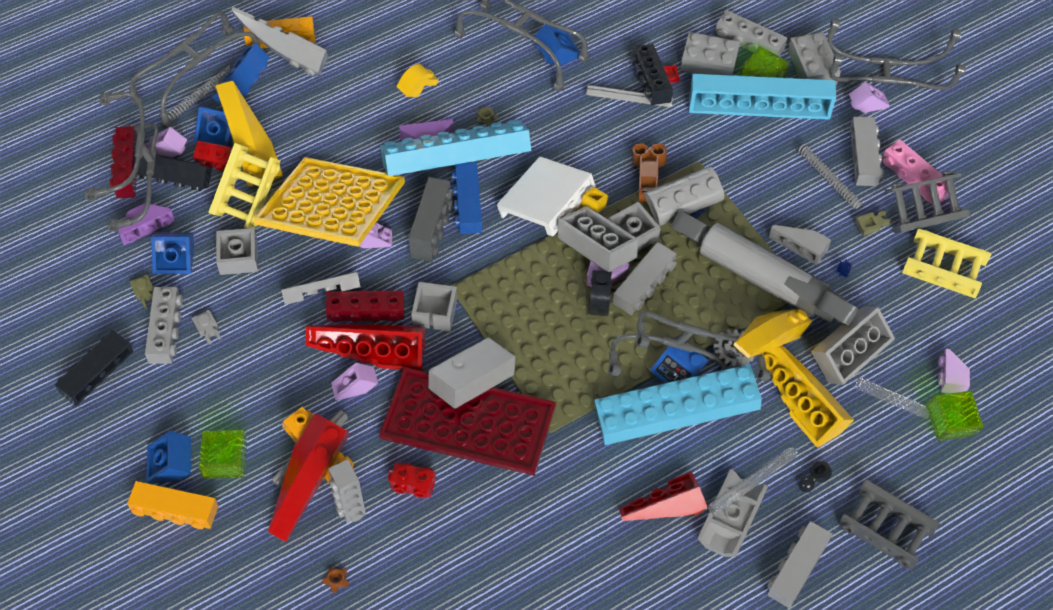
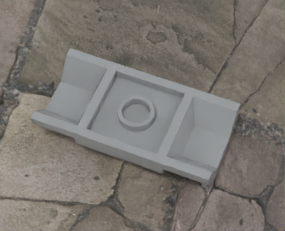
M353 272L281 289L284 304L303 301L302 293L304 292L308 296L318 293L317 289L324 288L325 291L337 289L336 285L338 284L341 291L360 287L358 273Z
M730 469L698 536V540L702 545L724 557H736L768 486L765 484L754 485L745 481L734 470Z

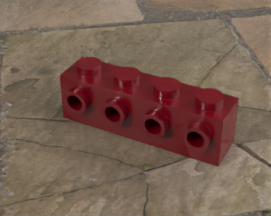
M134 126L116 127L115 135H112L114 149H112L111 154L114 163L111 164L113 178L110 179V187L124 182L133 171L136 160L135 149L137 141ZM137 174L127 186L114 191L117 199L136 197Z
M404 291L327 292L326 294L327 321L337 323L341 321L378 322L389 320L396 322L404 320Z

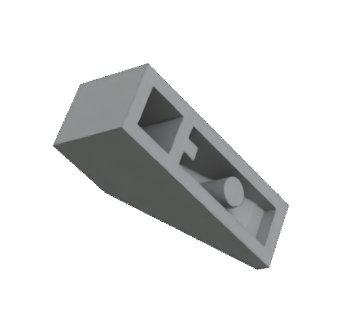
M773 225L769 235L770 239L815 265L826 254L831 243L829 238L816 231Z

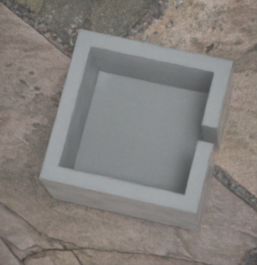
M419 282L411 314L412 325L429 329L430 325H432L433 329L451 331L457 304V287Z

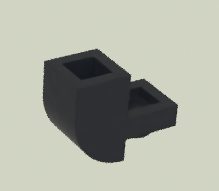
M592 271L589 315L608 316L612 272Z

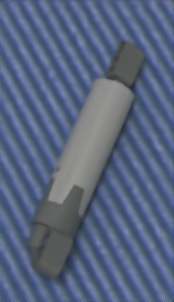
M679 211L670 226L699 244L702 242L700 254L793 307L803 310L811 317L817 315L829 323L837 320L849 326L859 310L857 307L846 302V298L830 290L831 285L720 223H716L710 228L692 216Z

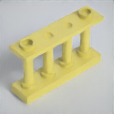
M234 143L208 213L223 217L224 213L245 220V228H255L258 225H255L254 218L264 206L274 177L280 170V160L270 157L269 162L249 155L247 147ZM247 161L265 168L263 178L260 179L242 172L241 166L243 162ZM240 178L259 186L256 197L235 189L236 180ZM230 196H235L252 203L249 214L228 206L227 203Z
M918 228L913 242L919 243L914 259L908 257L902 273L976 298L982 282L976 281L980 266H986L992 253ZM926 246L937 250L932 265L921 262ZM944 252L955 256L950 271L939 268ZM962 259L973 262L969 278L958 274Z

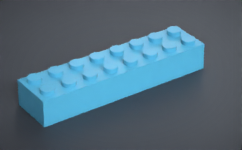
M693 74L689 93V113L830 120L836 100L835 80Z
M515 119L505 124L492 123L488 127L475 126L471 130L458 129L454 133L440 132L436 136L423 135L419 139L414 140L413 138H405L402 142L388 141L384 145H380L383 167L388 176L528 152L531 151L529 129L521 121Z
M751 364L595 399V410L604 444L608 445L761 410L762 398Z

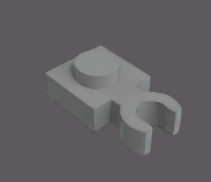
M209 310L191 318L200 336L205 334L206 342L209 345L212 344L210 340L212 336H216L218 340H221L220 333L216 330L218 325Z

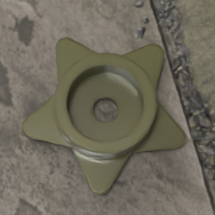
M491 107L476 110L478 114L477 123L484 122L487 126H490L491 121L498 118V115L493 113Z

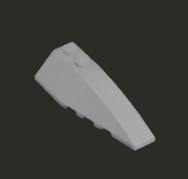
M232 7L231 10L234 16L261 43L289 61L291 66L295 68L301 67L305 69V73L311 76H320L328 60L327 50L291 32L287 35L278 26L271 28V25L262 19L256 21L253 15Z

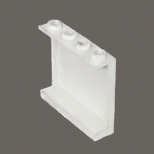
M539 157L499 201L497 207L502 218L510 213L545 226L547 234L554 236L558 231V220L575 212L581 205L583 195L596 186L591 173Z

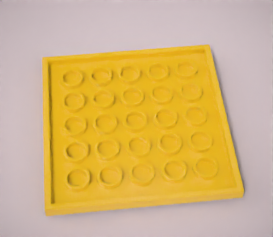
M304 157L254 218L255 225L359 247L404 185L405 180L403 176H388L387 173Z

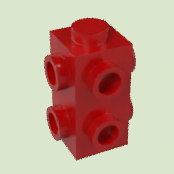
M198 141L193 159L198 164L212 166L216 170L224 171L232 147Z
M405 462L401 464L395 463L394 469L389 471L388 481H390L391 489L397 493L404 494L406 492L418 498H431L436 474L435 471L428 467H414Z

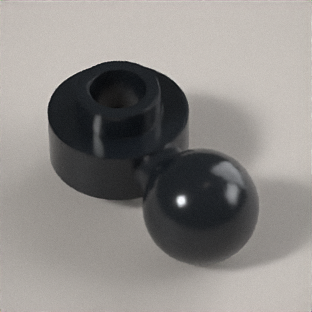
M825 461L814 463L810 468L811 476H804L799 480L798 486L800 490L805 493L811 492L815 487V482L822 483L829 480L832 476V469Z

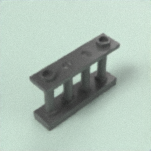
M953 171L942 173V177L908 185H902V182L892 184L890 189H886L885 193H895L900 217L899 224L893 226L894 233H902L969 217V209L961 210V207L958 205L953 178L961 177V173L954 174ZM946 180L951 204L950 212L945 214L941 209L936 182ZM929 184L934 208L933 216L928 218L924 213L919 186ZM910 188L912 189L917 212L916 220L911 222L907 218L902 190Z
M866 479L858 493L863 498L851 517L846 514L842 516L839 526L847 533L856 535L897 560L901 566L912 570L919 560L913 556L925 535L932 538L940 523ZM873 502L881 509L870 527L867 528L859 523L858 520L868 504ZM891 513L898 517L899 521L888 539H885L876 532L887 514ZM909 524L917 529V533L905 551L895 545L905 526Z

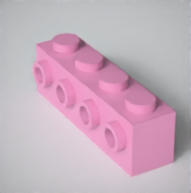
M900 139L887 148L882 157L884 165L894 171L899 178L908 184L943 176ZM946 180L936 182L940 202L949 196ZM929 184L919 186L920 194L933 205Z

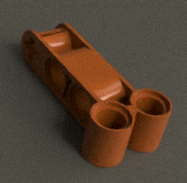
M639 143L632 148L633 165L640 167V204L641 202H647L644 192L658 187V168L665 166L667 162V148L663 144L657 143L648 148L647 145Z

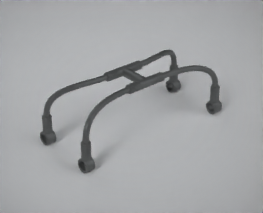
M482 0L480 9L484 11L489 10L491 2L489 0ZM511 0L503 1L523 14L514 24L504 18L501 19L492 14L477 10H466L458 15L454 36L460 39L465 35L462 17L473 14L495 20L500 25L540 45L551 56L556 65L557 74L553 89L561 92L565 86L560 63L549 47L531 35L529 31L521 28L530 17L539 23L542 22L577 36L582 41L578 60L586 63L590 56L586 39L579 32L546 20L543 16L518 3L515 4Z
M218 11L195 34H191L179 43L166 56L136 73L130 81L129 91L136 94L143 102L134 86L135 81L141 75L169 58L176 56L182 50L192 56L193 59L168 84L161 99V125L164 129L172 128L173 123L169 119L167 111H165V102L176 81L185 72L191 70L211 55L216 48L232 39L249 36L253 39L252 43H256L260 47L259 40L251 32H239L230 35L233 29L229 24L228 17L223 11ZM221 15L223 24L221 30L228 37L211 47L209 46L199 54L189 45L197 40V37ZM131 97V102L135 106H138L136 100Z
M831 19L827 36L830 48L838 53L834 54L830 69V76L835 81H872L874 83L909 84L935 90H946L958 83L961 75L965 74V65L957 64L952 82L948 85L939 86L891 77L890 65H921L941 59L954 47L956 41L960 39L961 31L959 29L951 30L947 48L941 54L925 60L902 61V59L860 57L841 51L832 43V38L836 30L839 29L840 20ZM844 56L858 61L870 62V64L883 65L884 76L836 77L835 73L839 65L842 64Z
M131 92L101 93L99 102L102 105H109L111 101L132 97L138 104L140 124L134 125L135 131L138 134L133 171L119 185L110 188H87L85 191V199L94 201L99 196L108 195L110 192L124 188L136 176L142 155L146 159L147 195L144 209L139 216L133 219L109 220L108 230L111 232H117L119 228L133 225V223L143 219L149 210L151 202L152 176L154 175L156 142L159 128L156 124H145L142 101L136 94ZM154 128L151 148L148 150L144 144V130Z
M643 311L638 316L637 333L621 335L612 342L609 352L610 365L608 373L619 376L621 365L618 364L617 351H615L616 345L622 340L637 338L636 346L647 348L649 341L653 340L670 347L700 353L714 360L723 370L728 369L727 366L718 357L706 350L694 347L693 344L686 343V341L693 334L735 342L739 337L713 333L704 328L679 321L675 322L655 313ZM643 317L654 318L685 332L676 340L664 336L646 334ZM761 353L757 355L759 369L757 371V379L768 381L770 370L766 368L765 357Z

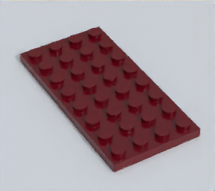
M404 367L379 437L382 440L535 476L556 409V402L492 387L461 406L453 408L429 389L428 372Z

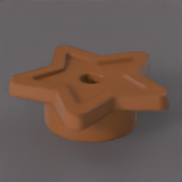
M329 567V573L322 580V583L329 585L333 593H336L340 587L349 586V582L345 578L347 569L339 570Z

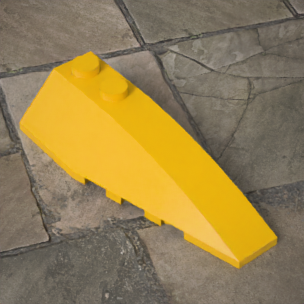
M234 81L215 85L233 143L247 147L249 155L269 162L270 157L277 159L270 138ZM244 161L241 166L243 172L260 179L263 178L266 170L247 161ZM281 169L275 175L274 179L283 177ZM246 181L248 187L255 185Z
M800 309L773 311L756 317L733 346L747 358L799 339L812 320L808 318L806 312Z
M783 345L762 353L765 357L766 368L770 370L773 377L772 381L778 387L783 402L788 406L791 418L817 448L840 435L854 421L819 380Z

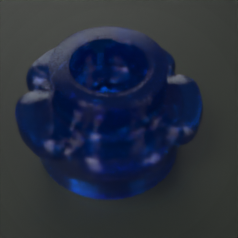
M847 259L844 262L840 261L837 267L839 277H848L852 263L847 262Z

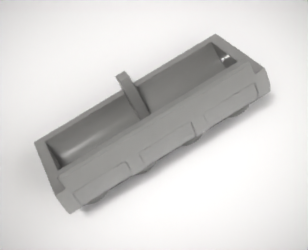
M706 167L646 191L644 196L655 222L662 226L674 221L679 211L689 215L723 201L724 190L716 171L712 167Z

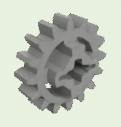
M729 329L726 332V335L740 337L743 332L739 334L737 329L734 330V333H731ZM715 339L713 346L714 355L719 357L726 366L730 365L731 368H735V366L740 367L743 364L748 365L750 361L753 362L754 356L750 358L742 357L744 354L733 346L735 341Z

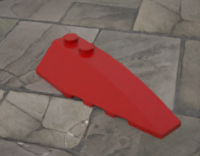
M353 324L306 326V346L329 353L340 354V356L345 358L350 357L362 363H370L382 369L404 370V367L422 371L426 327Z
M316 413L313 415L293 449L268 529L269 533L287 542L328 473V468L332 466L350 435L347 430Z

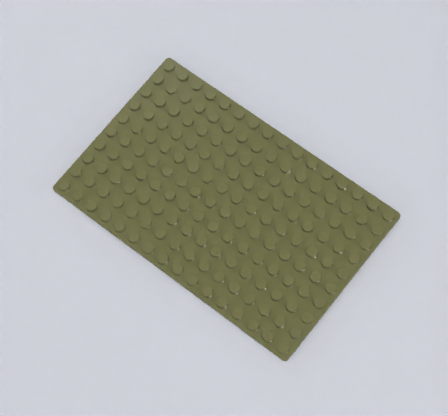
M696 162L658 181V187L705 167L700 162ZM639 192L601 210L598 214L608 219L639 202ZM725 192L723 201L689 214L710 228L714 224L720 223L774 253ZM641 202L643 208L654 220L648 203ZM672 222L659 226V240L638 251L637 258L628 262V276L654 245L659 242L676 253V266L671 272H667V276L672 277L673 280H679L680 284L672 292H664L660 289L663 283L657 284L650 298L647 297L642 308L639 311L636 310L633 315L613 304L614 293L627 277L611 286L608 316L589 315L591 286H587V274L591 260L558 239V232L554 236H549L452 285L457 287V300L484 340L489 337L515 356L514 375L510 378L520 393L556 402V409L548 433H553L595 410V399L626 393L655 377L650 370L669 346L650 340L648 347L642 348L636 346L637 338L625 339L616 345L615 351H617L621 372L619 376L608 373L610 365L609 352L612 342L621 335L637 333L638 316L641 312L649 311L675 322H683L707 329L713 333L720 334L722 332L726 335L728 329L731 333H734L735 329L740 331L749 326L756 317L777 311L788 305V303L700 254L702 242L699 244L670 227ZM643 317L646 334L675 339L685 332L654 318ZM693 334L686 343L705 350L715 344L716 338Z

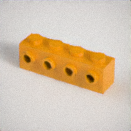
M312 16L266 21L271 25V28L278 26L287 35L291 32L312 43H316ZM244 36L246 47L252 45L253 39L249 36ZM259 41L260 48H268Z
M301 407L283 421V429L296 444L312 419L313 414ZM339 452L332 466L337 465L347 459L349 460L352 468L354 464L348 456L344 457L343 454ZM329 471L325 476L328 483L331 480Z
M137 481L127 502L134 515L141 517L148 515L159 521L164 519L171 520L177 525L185 523L196 529H211L219 507L216 499L212 497Z

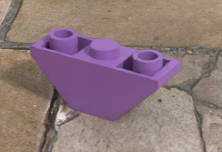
M453 119L399 126L400 139L413 138L414 140L419 139L423 135L436 136L440 132L453 133Z
M145 203L129 210L125 219H133L139 216L144 209ZM150 204L149 210L143 219L133 223V225L120 228L118 233L123 245H126L153 233V231L170 225L175 220L170 208Z

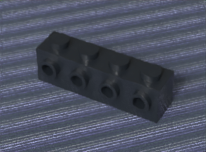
M654 44L633 46V54L630 55V60L635 66L636 75H639L641 87H644L646 99H649L651 105L671 103L673 88Z
M142 155L137 174L140 175L139 178L147 180V161ZM156 155L152 178H156V182L167 184L170 181L174 182V186L185 187V185H189L192 190L202 191V188H209L213 167Z
M112 330L94 348H91L80 361L76 362L71 370L58 379L55 384L58 392L77 407L133 353L130 343Z

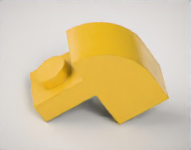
M416 64L402 75L396 87L407 97H419L424 86H436L439 79L434 76V72L425 69L421 64Z
M592 187L583 195L581 205L576 210L587 206L599 213L605 208L608 195Z

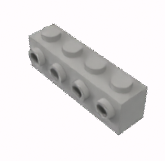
M728 10L725 11L716 25L715 35L720 38L739 41V46L774 62L778 60L786 46L787 37Z
M853 117L850 126L855 184L857 186H878L879 180L883 178V168H880L882 155L878 151L880 139H877L879 128L875 124V117Z
M657 242L616 290L613 304L630 315H633L636 310L639 311L644 304V300L652 296L657 284H662L667 272H671L675 268L677 263L675 261L676 253Z
M154 287L145 356L149 364H172L173 356H176L177 347L175 339L179 337L177 322L181 321L179 306L183 305V296L179 294L177 287Z
M347 459L328 469L331 478L329 483L332 488L331 492L334 496L333 500L336 505V511L340 518L344 517L346 522L349 523L360 520L366 515L359 479Z
M811 521L807 527L802 526L797 535L800 538L798 543H792L787 552L790 554L789 558L781 561L777 569L780 573L777 577L773 575L767 587L770 590L767 596L790 609L833 534Z

